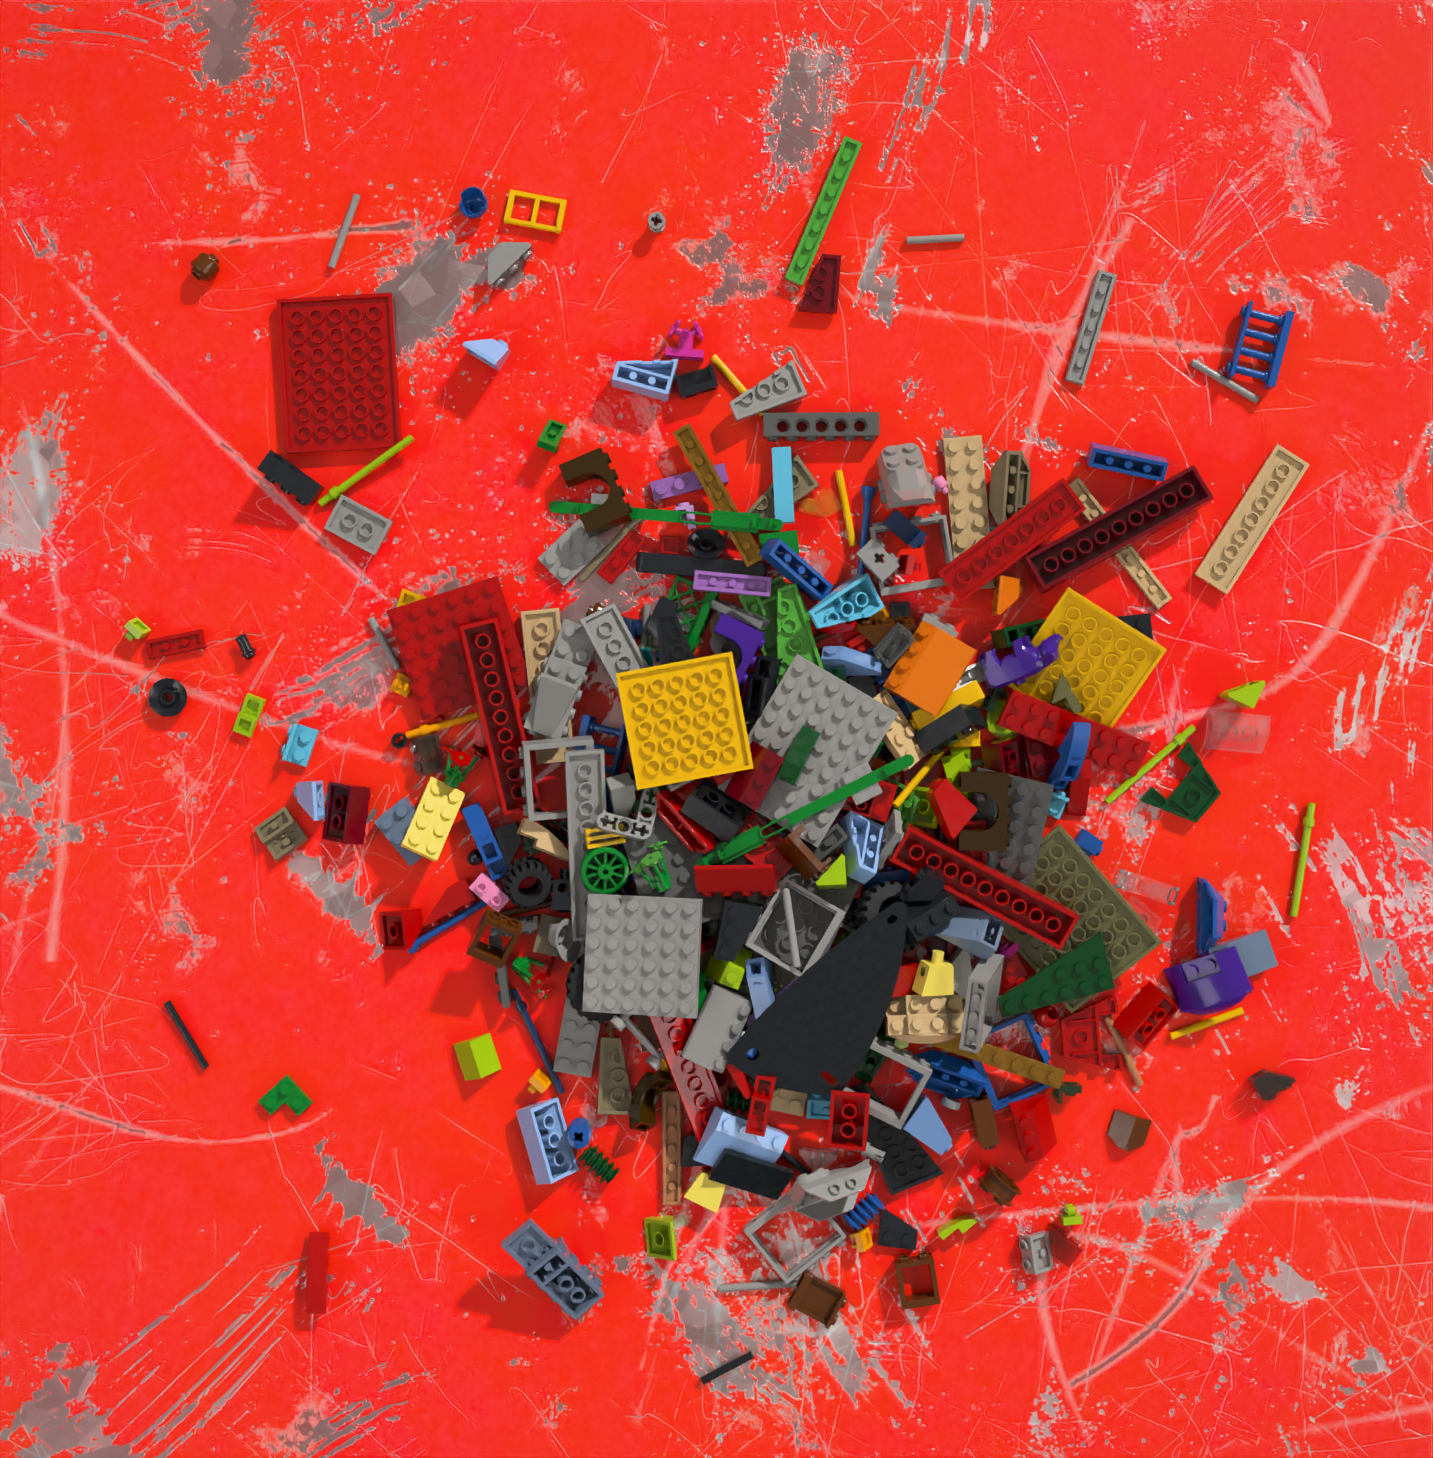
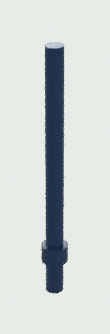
M517 988L510 990L516 1003L514 1006L524 1020L558 1095L565 1092L557 1073L553 1071L554 1066L527 1011L528 1006L526 1002L522 1000Z

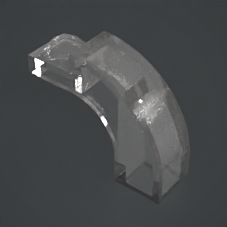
M1120 869L1116 875L1114 886L1172 906L1175 905L1180 889L1179 887L1124 869Z

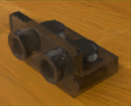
M437 733L410 740L409 749L415 759L414 770L418 773L419 777L446 771Z

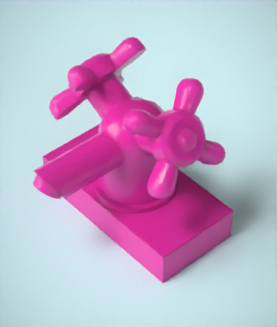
M676 320L675 324L671 326L668 336L669 338H672L674 334L679 336L678 347H665V358L704 361V350L693 349V337L698 335L700 341L704 339L702 328L698 325V322H693L694 329L688 330L684 328L682 330L679 328L681 321Z

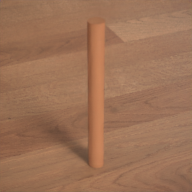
M1111 1015L1104 1017L1136 1086H1142L1144 1084L1119 1031L1113 1026L1114 1021Z

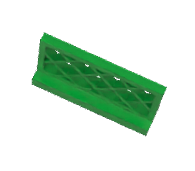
M677 575L667 598L672 601L675 599L679 600L681 608L676 610V613L681 611L684 613L686 621L680 624L688 623L690 631L686 638L695 654L714 610L710 608L712 600L718 599L720 593L706 592L704 599L696 602L693 594L694 590L690 587V585L693 586L694 582ZM679 581L686 583L689 591L679 594L677 590ZM691 594L694 603L684 607L680 597ZM695 606L698 612L696 617L688 619L685 610ZM650 636L647 646L658 650L657 645L653 644L655 638Z

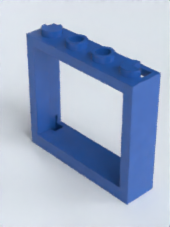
M1022 1012L995 1023L990 1034L1023 1020L1040 1061L1049 1064L1048 1061L1051 1060L1047 1049L1043 1050L1041 1046L1043 1039L1039 1031L1035 1032L1033 1025L1036 1023L1031 1014L1028 1015L1026 1012ZM971 1059L975 1069L985 1079L983 1088L991 1100L994 1111L1008 1106V1103L1022 1100L1051 1087L1035 1082L998 1099L983 1064Z

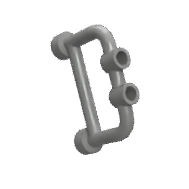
M621 1014L619 1017L615 1015L610 1020L611 1024L620 1032L625 1027L631 1031L651 1054L645 1061L657 1071L662 1066L660 1063L664 1058L662 1051H658L629 1019L631 1014Z

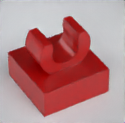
M900 555V566L898 567L897 574L912 575L913 571L921 570L922 563L915 562V556Z
M860 632L845 640L850 649L855 647L857 651L862 653L867 650L862 643L866 638Z

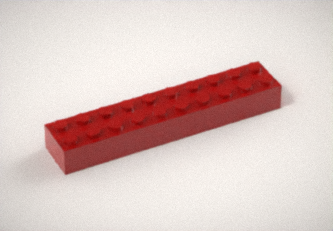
M492 617L456 626L500 813L505 816L523 811V804H526V798L522 797L521 792L524 778L520 776V766H523V759H519V747H522L521 741H526L498 618ZM530 758L533 805L536 808L542 805Z
M906 822L902 829V832H904L903 839L895 845L894 851L889 857L890 861L914 874L919 868L923 869L926 865L930 866L945 879V887L943 889L1061 951L1080 918L1076 911Z

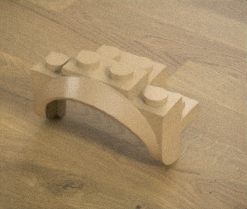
M959 994L939 996L905 995L891 998L883 1019L885 1036L917 1044L940 1043L955 1038L962 1031L964 1016L962 996Z

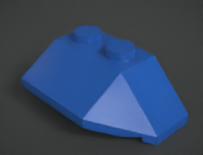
M1197 877L1195 953L1198 955H1205L1223 937V932L1226 931L1224 913L1227 911V903L1224 901V897L1202 877Z
M933 1049L913 1055L918 1058H924L926 1062L933 1065L932 1074L924 1088L955 1099L980 1096L985 1085V1079L970 1062ZM909 1067L906 1069V1072L918 1084L923 1074Z

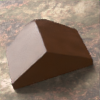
M1115 1109L1107 1134L1119 1148L1131 1151L1144 1146L1152 1121Z

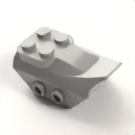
M914 443L885 447L877 459L880 479L877 480V487L880 492L881 504L885 503L887 511L896 507L924 503L933 505L936 502L934 498L936 496L935 486L931 485L932 475L927 472L919 446Z
M867 1158L853 1167L839 1168L831 1171L819 1168L809 1175L806 1173L801 1174L796 1178L797 1181L790 1191L793 1210L818 1222L853 1210L859 1192L864 1191L872 1169V1166L869 1165L871 1158Z

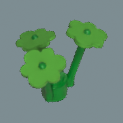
M667 840L662 842L656 841L655 844L646 846L647 848L652 847L653 851H657L647 854L628 873L629 875L633 872L635 874L640 873L652 889H657L658 893L672 886L669 881L671 877L668 874L661 848H664V843L668 842ZM659 859H660V863H661L663 872H660V870H659V868H658V866H657V863L659 862ZM645 866H653L656 875L653 876L654 881L643 871Z

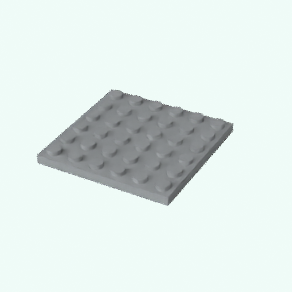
M588 894L582 1011L696 1019L698 1017L703 899Z

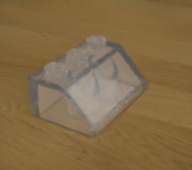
M1208 711L1205 749L1263 754L1270 735L1271 716Z

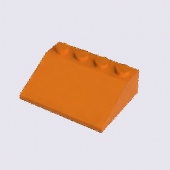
M922 620L913 635L915 641L901 655L883 687L892 695L938 717L977 651L938 627Z

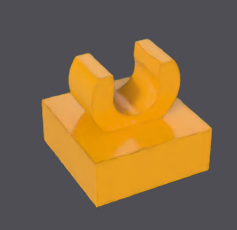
M398 672L390 690L408 698L412 690L408 676Z
M538 1068L528 1080L531 1083L528 1090L532 1094L537 1090L542 1094L552 1083V1080Z
M862 1227V1230L849 1235V1238H855L856 1243L852 1244L851 1247L857 1248L858 1252H865L873 1246L869 1227Z

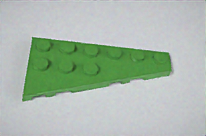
M796 583L777 589L776 658H780L782 661L776 688L796 654L824 669Z

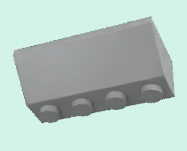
M713 984L681 1056L709 1070L723 1073L728 1062V1052L737 1042L752 1010V1000L742 993Z

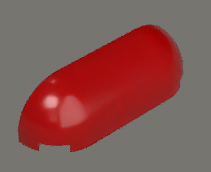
M667 789L657 793L655 799H657L658 809L656 811L658 815L690 851L705 854L715 847L713 833L704 829L699 823L688 818L680 811L685 803L681 798Z

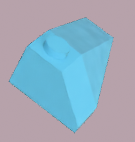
M865 573L856 574L843 582L810 609L808 613L816 629L870 617L884 608V605L869 574Z

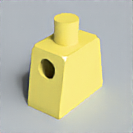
M933 950L932 959L919 962L912 990L920 996L954 994V967L943 959L944 951Z
M702 1168L685 1190L684 1197L717 1213L726 1185L708 1180L710 1171Z

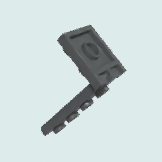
M539 914L511 917L523 923L521 930L523 934L534 933V930L538 928ZM491 926L490 946L504 951L502 935L510 937L512 934ZM505 962L502 969L497 967L498 973H495V982L500 985L498 1001L502 1003L503 1008H508L512 998Z

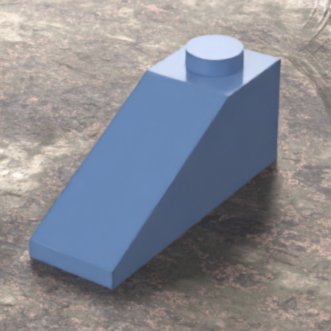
M823 646L821 656L823 668L834 676L882 674L883 661L881 659L878 660L874 656L844 646Z

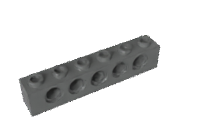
M879 412L763 413V439H767L768 442H777L779 438H786L788 442L798 441V438H806V441L809 442L817 441V438H825V441H836V438H844V441H856V438H863V441H875V438L879 437ZM785 423L788 426V430L780 432L777 429V425ZM804 423L807 426V430L799 432L796 425ZM824 423L826 430L824 432L817 431L816 424ZM836 423H843L845 430L838 432L835 429ZM855 423H862L864 430L862 432L856 431L854 428Z

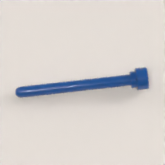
M861 486L860 494L864 498L859 550L868 543L871 499H874V495H876V487ZM858 559L857 574H865V565Z
M481 899L418 937L411 949L408 950L409 953L413 955L418 952V949L421 947L420 945L485 907L487 903Z

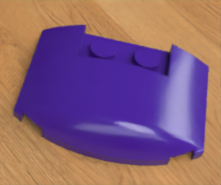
M1235 946L1164 968L1176 1001L1183 1013L1207 1015L1227 1010L1240 1003L1248 992L1250 993L1253 989Z

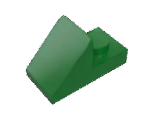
M549 419L536 446L557 453L567 425Z

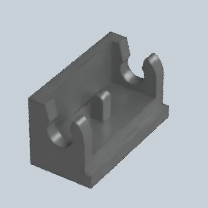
M897 622L872 651L878 660L881 659L884 665L890 668L915 639L908 629Z

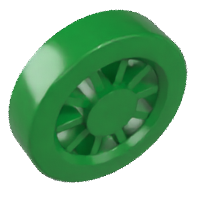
M613 846L590 849L583 856L580 863V876L583 883L590 891L596 894H612L617 892L624 886L629 876L627 859L619 849ZM603 854V861H599L596 856ZM607 854L612 855V857L609 859L608 862H607ZM593 858L598 863L597 865L590 864ZM616 859L618 863L612 865V863ZM588 868L595 869V871L589 872Z

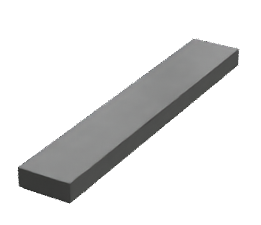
M1100 269L1097 271L1064 381L1080 386L1084 385L1116 281V274Z

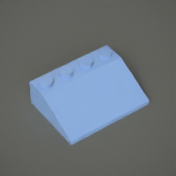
M715 1105L693 1160L713 1167L724 1148L775 1163L782 1154L789 1136L781 1129L767 1125L764 1137L745 1133L748 1117Z

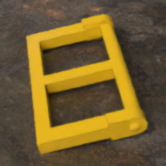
M510 189L504 223L561 234L567 200ZM515 196L535 200L531 222L511 218ZM540 201L560 205L556 227L536 223Z

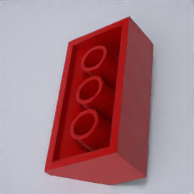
M773 864L694 866L697 893L702 894V897H714V894H721V897H733L735 893H741L742 897H751L753 893H761V896H772V893H777V868Z

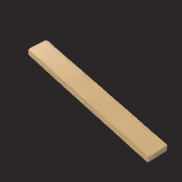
M1079 477L1069 484L1086 508L1081 514L1087 522L1106 513ZM1133 546L1114 555L1156 610L1172 599L1171 595Z

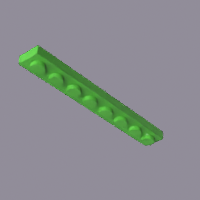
M844 136L787 271L785 280L801 287L803 286L862 146L861 142Z

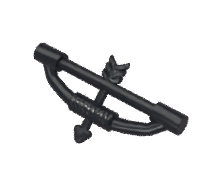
M536 807V809L534 810V813H535V812H545V811L542 810V809L539 808V807ZM561 818L560 822L555 819L548 820L559 827L560 831L550 826L546 820H540L554 836L562 842L568 843V836L563 833V831L567 833V820Z

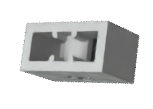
M872 538L855 556L882 583L900 566L898 564L899 560L893 553L888 554L884 550L886 546L880 539L875 540ZM874 555H882L883 558L881 560L883 563H875L876 557Z

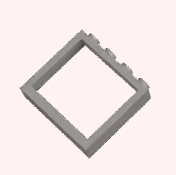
M939 512L929 514L928 518H922L921 515L910 517V522L916 527L939 523L946 565L951 562L953 554L946 515H941ZM883 522L872 524L873 527L869 528L870 540L872 538L877 540L876 533L891 530ZM875 554V555H874V556L876 557V559L874 560L875 563L881 562V561H880V555L877 556V555ZM942 578L885 587L884 581L881 583L877 579L880 597L947 586Z
M592 736L521 741L522 747H519V759H523V766H520V776L524 778V785H521L522 797L526 798V804H523L524 816H527L528 821L567 818V809L534 813L529 750L584 746V750L594 749Z
M784 877L783 881L780 880L777 883V893L774 894L773 898L769 896L764 905L766 910L763 915L759 916L755 923L756 927L746 939L745 946L795 976L800 977L822 957L843 921L846 912ZM787 887L835 914L803 972L754 944L780 901L782 889Z
M994 953L987 961L980 959L968 979L959 1046L961 1050L978 1054L995 1025L997 997L999 996L1004 955ZM987 1016L992 1017V1021L986 1020Z
M876 1035L870 1049L923 1074L902 1113L870 1098L869 1114L901 1130L932 1074L933 1065L926 1062L924 1058L913 1056L906 1049L901 1050L890 1041L879 1039ZM847 1086L843 1089V1091L857 1092Z
M792 1187L743 1226L744 1232L786 1284L794 1280L797 1281L804 1270L809 1271L812 1269L819 1258L824 1259L831 1252L830 1250L834 1246L839 1247L847 1237L846 1232L834 1217L827 1219L837 1232L786 1271L755 1231L791 1203L790 1191Z

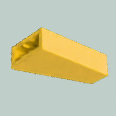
M977 680L953 691L938 717L919 709L911 713L909 723L914 731L916 730L917 732L959 704L973 705L979 708L985 696Z

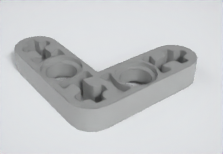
M651 787L645 788L642 791L635 820L604 812L596 818V827L600 831L638 841L647 840L652 833L658 807L657 799L655 798L659 789ZM650 790L653 791L652 793L655 797L651 799L650 804H643V802L647 803L649 795L646 793ZM648 808L652 813L651 817L644 818L641 814L642 809ZM605 817L607 818V822L613 823L614 819L617 821L614 825V829H612V824H607L604 827L602 826L603 823L600 822V820H602ZM626 822L629 826L628 831H620L618 824ZM633 824L636 825L634 829L640 830L642 827H644V831L647 832V834L640 836L639 831H634L633 834H630V832L633 829Z

